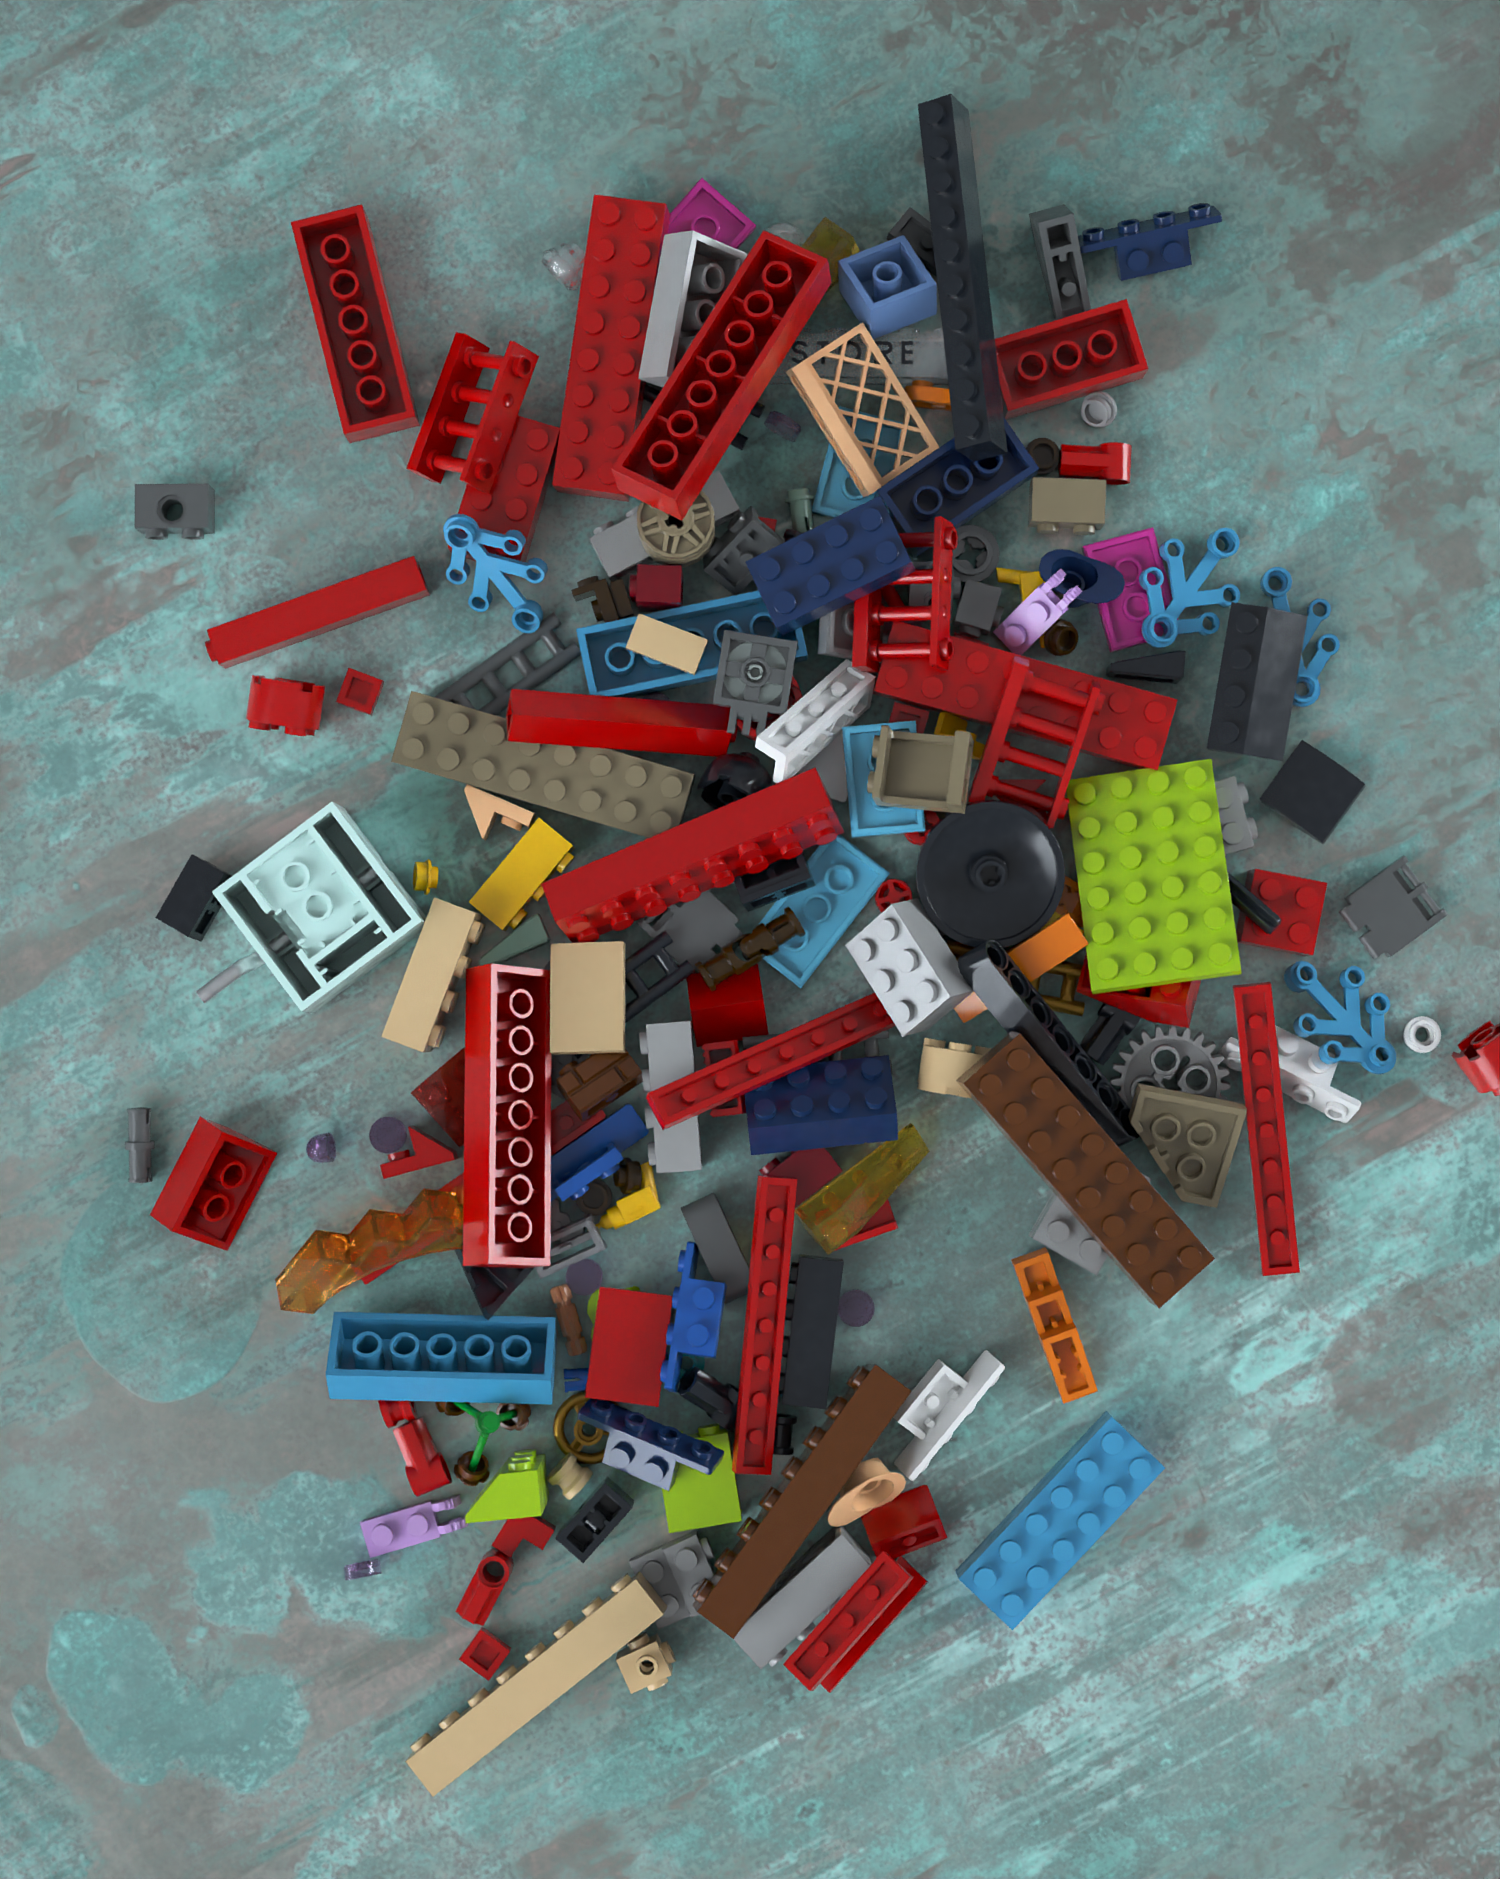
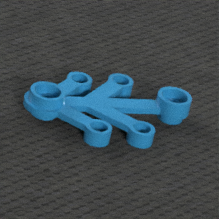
M455 514L450 516L443 527L445 541L452 547L451 563L446 570L447 579L456 585L466 582L470 574V566L465 562L468 551L476 560L473 591L468 598L469 606L477 612H484L489 608L493 599L489 591L491 579L515 609L511 618L514 627L523 633L535 632L543 620L542 608L536 601L526 600L506 573L523 577L531 583H540L548 571L547 564L540 558H531L526 563L489 553L483 546L501 548L508 555H518L526 543L525 536L518 530H509L504 535L479 528L477 522L467 515ZM508 540H513L518 545H512ZM531 568L539 570L540 573L533 572ZM453 569L461 571L463 575L457 574ZM476 597H481L485 602H480Z
M1220 528L1209 535L1207 539V552L1186 580L1182 560L1185 550L1183 543L1175 538L1162 543L1159 553L1168 565L1172 600L1166 609L1161 591V585L1164 581L1162 571L1157 567H1150L1143 570L1139 575V583L1147 591L1150 614L1143 621L1142 635L1149 645L1163 648L1171 645L1177 635L1198 632L1203 636H1207L1219 629V618L1212 612L1201 614L1195 619L1177 620V618L1188 607L1213 604L1230 607L1231 602L1237 603L1239 601L1240 591L1233 584H1226L1218 589L1198 591L1218 561L1230 557L1237 552L1240 541L1234 530ZM1217 539H1221L1224 542L1225 548L1223 551L1216 547ZM1169 544L1175 546L1177 550L1175 557L1171 556L1167 551ZM1148 573L1155 575V585H1151L1147 581ZM1225 589L1229 590L1232 594L1230 602L1226 601L1223 597ZM1204 618H1208L1211 621L1212 627L1210 630L1203 627ZM1155 624H1160L1163 627L1162 636H1158L1154 632Z
M1273 567L1262 576L1260 581L1261 589L1265 595L1271 597L1274 609L1291 612L1286 593L1292 586V577L1286 569ZM1270 578H1277L1280 581L1281 587L1279 590L1270 588ZM1315 599L1307 607L1308 619L1302 652L1321 621L1330 615V604L1324 599ZM1315 604H1320L1324 607L1325 613L1323 616L1319 617L1313 613V606ZM1325 634L1317 640L1315 646L1317 652L1306 669L1301 655L1297 683L1305 684L1307 693L1304 696H1300L1295 691L1294 706L1307 707L1318 699L1321 687L1317 677L1330 656L1334 655L1340 647V642L1335 635ZM1324 639L1332 641L1334 648L1331 652H1327L1322 648V641Z
M1298 961L1286 969L1284 980L1287 987L1297 993L1307 991L1333 1019L1320 1020L1310 1013L1303 1014L1296 1018L1293 1023L1295 1033L1303 1038L1311 1035L1350 1037L1358 1046L1343 1047L1338 1041H1328L1319 1048V1057L1325 1064H1334L1338 1061L1358 1062L1373 1074H1384L1394 1067L1396 1052L1392 1044L1385 1040L1384 1013L1390 1008V1000L1385 994L1375 993L1365 1000V1010L1369 1014V1034L1361 1027L1359 987L1365 981V974L1361 968L1351 966L1340 974L1339 980L1343 986L1344 1008L1317 980V972L1312 964L1306 961ZM1301 969L1306 972L1308 976L1307 981L1301 978ZM1348 973L1355 975V984L1349 980ZM1374 999L1380 1002L1381 1010H1377L1374 1007ZM1302 1020H1306L1310 1024V1031H1306L1303 1028ZM1328 1047L1335 1050V1058L1328 1055ZM1376 1050L1382 1053L1383 1061L1376 1057Z

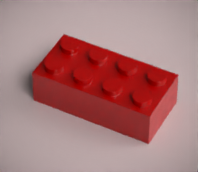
M1127 299L995 339L1002 409L1006 420L1087 396L1094 391H1103L1143 379L1149 369Z
M517 416L490 493L486 494L468 484L466 485L458 514H464L473 518L481 529L504 535L509 530H518L525 536L526 543L518 555H508L501 548L483 545L489 553L526 562L555 467L560 433L559 427ZM508 540L512 545H518L515 541ZM448 545V548L452 553V547ZM467 551L466 559L476 561Z

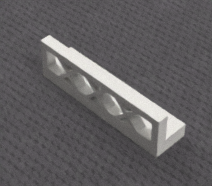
M846 659L757 736L755 747L776 760L773 775L775 783L794 776L842 733V727L850 726L870 708L875 676L869 672H862L852 667V662Z

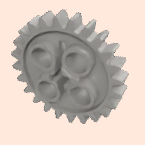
M1157 1024L1155 1025V1035L1151 1037L1143 1029L1141 1030L1143 1041L1139 1043L1132 1038L1128 1039L1132 1048L1131 1052L1119 1050V1055L1125 1061L1124 1063H1113V1069L1121 1073V1075L1111 1077L1110 1083L1120 1086V1089L1115 1091L1131 1109L1135 1095L1134 1089L1140 1081L1148 1080L1155 1087L1165 1088L1162 1079L1170 1080L1176 1073L1182 1058L1189 1056L1188 1063L1182 1067L1176 1076L1178 1087H1169L1168 1089L1228 1101V1098L1221 1094L1220 1091L1231 1089V1085L1220 1078L1228 1075L1230 1072L1228 1067H1217L1225 1058L1222 1053L1211 1055L1216 1047L1214 1041L1203 1046L1204 1033L1199 1032L1194 1038H1191L1190 1027H1185L1182 1033L1179 1034L1175 1026L1170 1025L1168 1033H1163L1161 1027ZM1161 1050H1170L1175 1054V1058L1170 1065L1159 1066L1154 1061L1155 1055ZM1200 1069L1206 1073V1078L1202 1084L1192 1086L1186 1082V1076L1191 1070Z

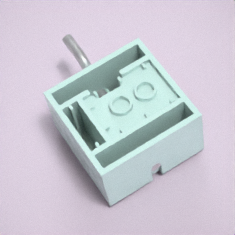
M330 802L212 891L256 952L226 968L198 989L196 993L206 1003L245 973L266 964L301 1012H316L420 934L426 916L394 873L389 871L383 863L382 857L345 808Z

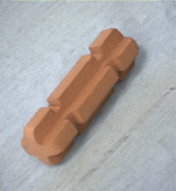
M568 1284L551 1288L550 1294L553 1304H557L555 1311L562 1335L567 1338L565 1345L568 1355L577 1356L587 1351L588 1347L585 1337H581L580 1332L583 1330L575 1303H571L573 1296L570 1286Z

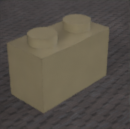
M1033 477L1029 486L1028 527H1035L1037 532L1042 534L1059 533V528L1073 529V534L1094 535L1095 530H1101L1105 524L1106 480Z

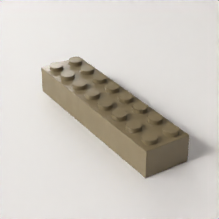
M411 691L391 760L394 763L648 838L682 824L696 777L692 773L606 748L508 741L506 718Z

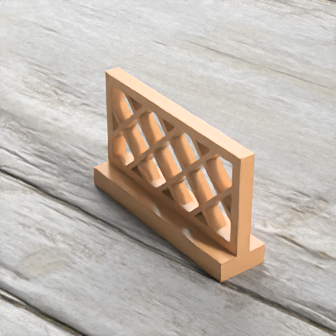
M863 322L786 371V374L863 497L876 492L883 485L939 448L936 440ZM857 334L860 335L867 347L864 361L844 356L847 341ZM841 345L839 355L830 353ZM871 355L877 364L869 362ZM822 357L838 360L834 380L820 378L812 364ZM843 362L863 366L859 386L839 382ZM868 368L883 372L886 377L883 392L864 388ZM824 384L832 386L831 394ZM890 386L896 395L889 394ZM838 387L857 392L853 412L838 408L835 403ZM863 393L882 398L878 418L858 414ZM888 399L902 403L905 408L903 424L883 420ZM844 416L852 417L850 425ZM910 418L916 427L908 425ZM857 419L877 423L872 444L859 441L854 432ZM882 425L901 429L897 449L878 445ZM907 430L920 433L928 447L918 454L903 451ZM863 447L871 449L870 457ZM877 450L896 454L893 470L882 477L874 466ZM901 456L910 458L900 465Z

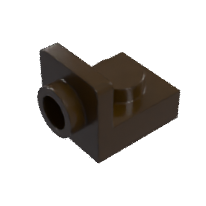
M598 576L585 578L577 582L578 588L571 590L575 601L596 595L597 600L591 601V605L597 622L604 620L606 623L620 620L606 578L599 580Z

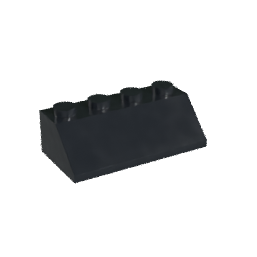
M1231 602L1207 749L1283 761L1308 616L1269 607Z

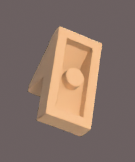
M466 784L464 792L481 837L485 841L490 834L497 815L502 816L501 824L517 831H521L522 826L530 828L533 825L537 816L535 813Z

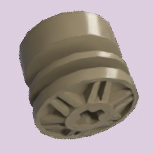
M702 490L683 518V526L679 529L676 525L668 527L670 524L669 514L641 501L637 510L639 538L645 552L655 562L662 565L682 566V568L698 563L710 551L715 539V515L709 497Z

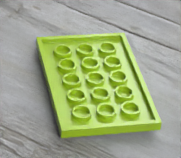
M1212 759L1159 766L1158 771L1144 768L1070 779L1066 793L1067 798H1069L1068 809L1084 936L1089 943L1086 946L1092 994L1242 974Z

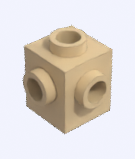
M647 1633L638 1635L627 1643V1648L617 1652L616 1662L631 1694L645 1687L648 1688V1691H652L665 1685L668 1682L667 1677L672 1675L673 1667L671 1663L676 1662L668 1641L662 1643L658 1634L648 1637ZM649 1660V1661H651L652 1663H651V1664H647V1663H644L643 1661Z

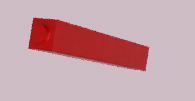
M411 556L207 630L210 640L205 641V646L211 661H218V664L226 669L430 596L417 559L415 556Z
M511 689L506 713L508 741L718 757L727 754L729 743H734L737 735V728L734 734L727 733L730 715L729 707L704 703Z

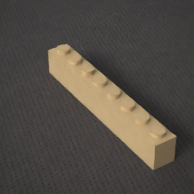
M638 1572L632 1578L628 1573L621 1577L610 1587L613 1591L611 1595L603 1601L599 1596L592 1600L581 1610L584 1613L582 1618L575 1623L571 1619L564 1622L553 1632L556 1637L546 1646L542 1642L535 1645L524 1655L527 1659L524 1664L517 1669L513 1664L506 1668L496 1677L498 1684L489 1691L485 1687L481 1688L467 1700L470 1706L460 1714L457 1710L452 1711L439 1722V1726L442 1729L433 1736L426 1732L410 1746L413 1751L405 1762L432 1797L664 1615L667 1605L641 1572Z

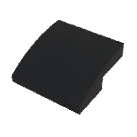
M1301 740L1259 799L1261 803L1290 820L1294 827L1324 844L1366 785L1340 764Z

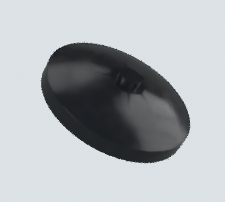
M983 800L966 804L965 814L951 812L946 814L933 826L926 836L916 863L917 891L926 913L944 934L971 947H977L988 940H995L1004 948L1028 939L1037 933L1052 917L1059 905L1064 889L1065 865L1063 855L1052 832L1036 815L1027 809L1004 801Z

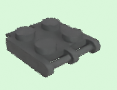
M1405 855L1344 899L1348 905L1339 911L1353 932H1357L1364 926L1368 930L1358 939L1373 959H1376L1383 953L1387 957L1393 956L1448 915L1444 908L1439 909L1427 893L1428 886L1425 882L1420 883L1407 866L1408 859ZM1399 868L1403 871V873L1406 875V877L1409 879V881L1415 888L1411 889L1409 887V885L1397 871ZM1418 895L1423 898L1434 913L1432 916L1417 898Z
M709 890L702 892L693 901L678 902L669 906L668 911L652 927L649 924L657 916H647L645 919L640 918L636 922L652 938H655L665 930L673 940V943L665 948L666 951L679 964L688 960L696 970L695 963L699 961L704 963L717 955L712 950L716 944L721 948L744 935L735 926L739 919Z

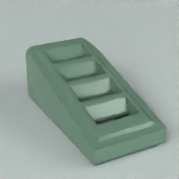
M537 913L527 919L478 960L479 965L501 964L550 943L551 938L541 915Z

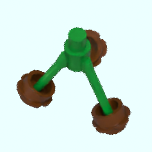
M435 1402L437 1410L441 1413L445 1412L448 1416H459L464 1412L468 1413L475 1419V1427L480 1432L475 1450L464 1453L458 1458V1464L454 1465L456 1478L468 1486H477L479 1482H486L490 1474L488 1471L489 1463L482 1452L489 1434L494 1433L499 1428V1425L509 1431L525 1429L529 1424L528 1417L531 1416L530 1405L500 1403L495 1413L492 1411L481 1412L469 1405L470 1402Z

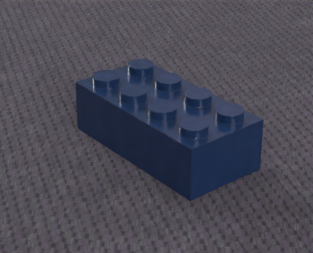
M1005 418L1007 453L973 462L956 450L955 439L953 438L876 490L874 498L881 496L898 533L934 532L935 517L939 516L954 524V527L957 529L1035 476L1039 467ZM930 547L908 549L913 557L916 558Z
M881 496L745 562L768 612L782 636L916 571Z
M889 1055L812 1063L745 1093L751 1155L898 1140L897 1109Z

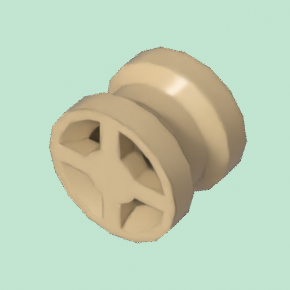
M570 1452L557 1463L546 1480L551 1485H558L562 1489L563 1496L570 1500L586 1485L593 1472L588 1467H581L577 1463V1457Z

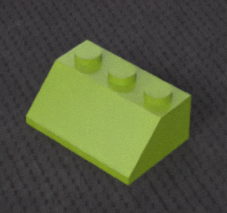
M536 1449L515 1451L514 1456L506 1460L475 1498L465 1515L466 1523L542 1516L550 1498L548 1481L546 1480L548 1477L546 1455H536Z

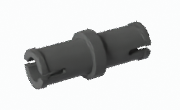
M138 1107L127 1109L128 1141H125V1150H129L128 1182L130 1183L153 1181L151 1149L155 1148V1141L151 1140V1108Z

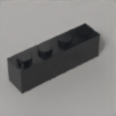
M799 1254L798 1262H791L789 1284L796 1285L794 1299L787 1298L785 1320L791 1321L790 1335H784L782 1357L787 1358L785 1372H780L779 1394H782V1404L826 1409L844 1265L843 1259Z

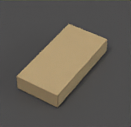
M639 613L625 648L695 676L708 640Z

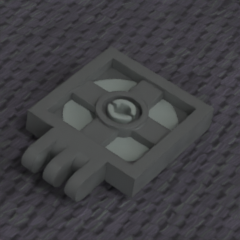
M724 630L713 705L731 708L727 733H735L737 719L744 720L742 735L749 736L751 721L759 722L756 728L757 737L765 730L768 714L781 716L787 711L798 641Z

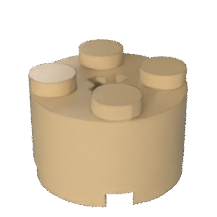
M924 1038L917 1089L971 1098L956 1080L992 1048L975 1046V1053H972V1045L949 1042L947 1049L945 1048L946 1041Z

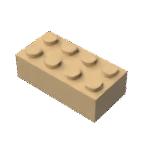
M434 897L381 1037L420 1052H431L433 1048L440 1047L447 1027L442 1026L445 1014L453 1013L460 993L455 991L459 978H466V969L470 968L473 959L467 957L472 943L479 944L485 929V924L480 923L482 915Z

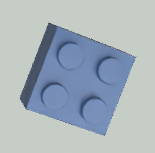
M904 235L838 260L839 291L858 321L864 323L873 340L937 314V284Z

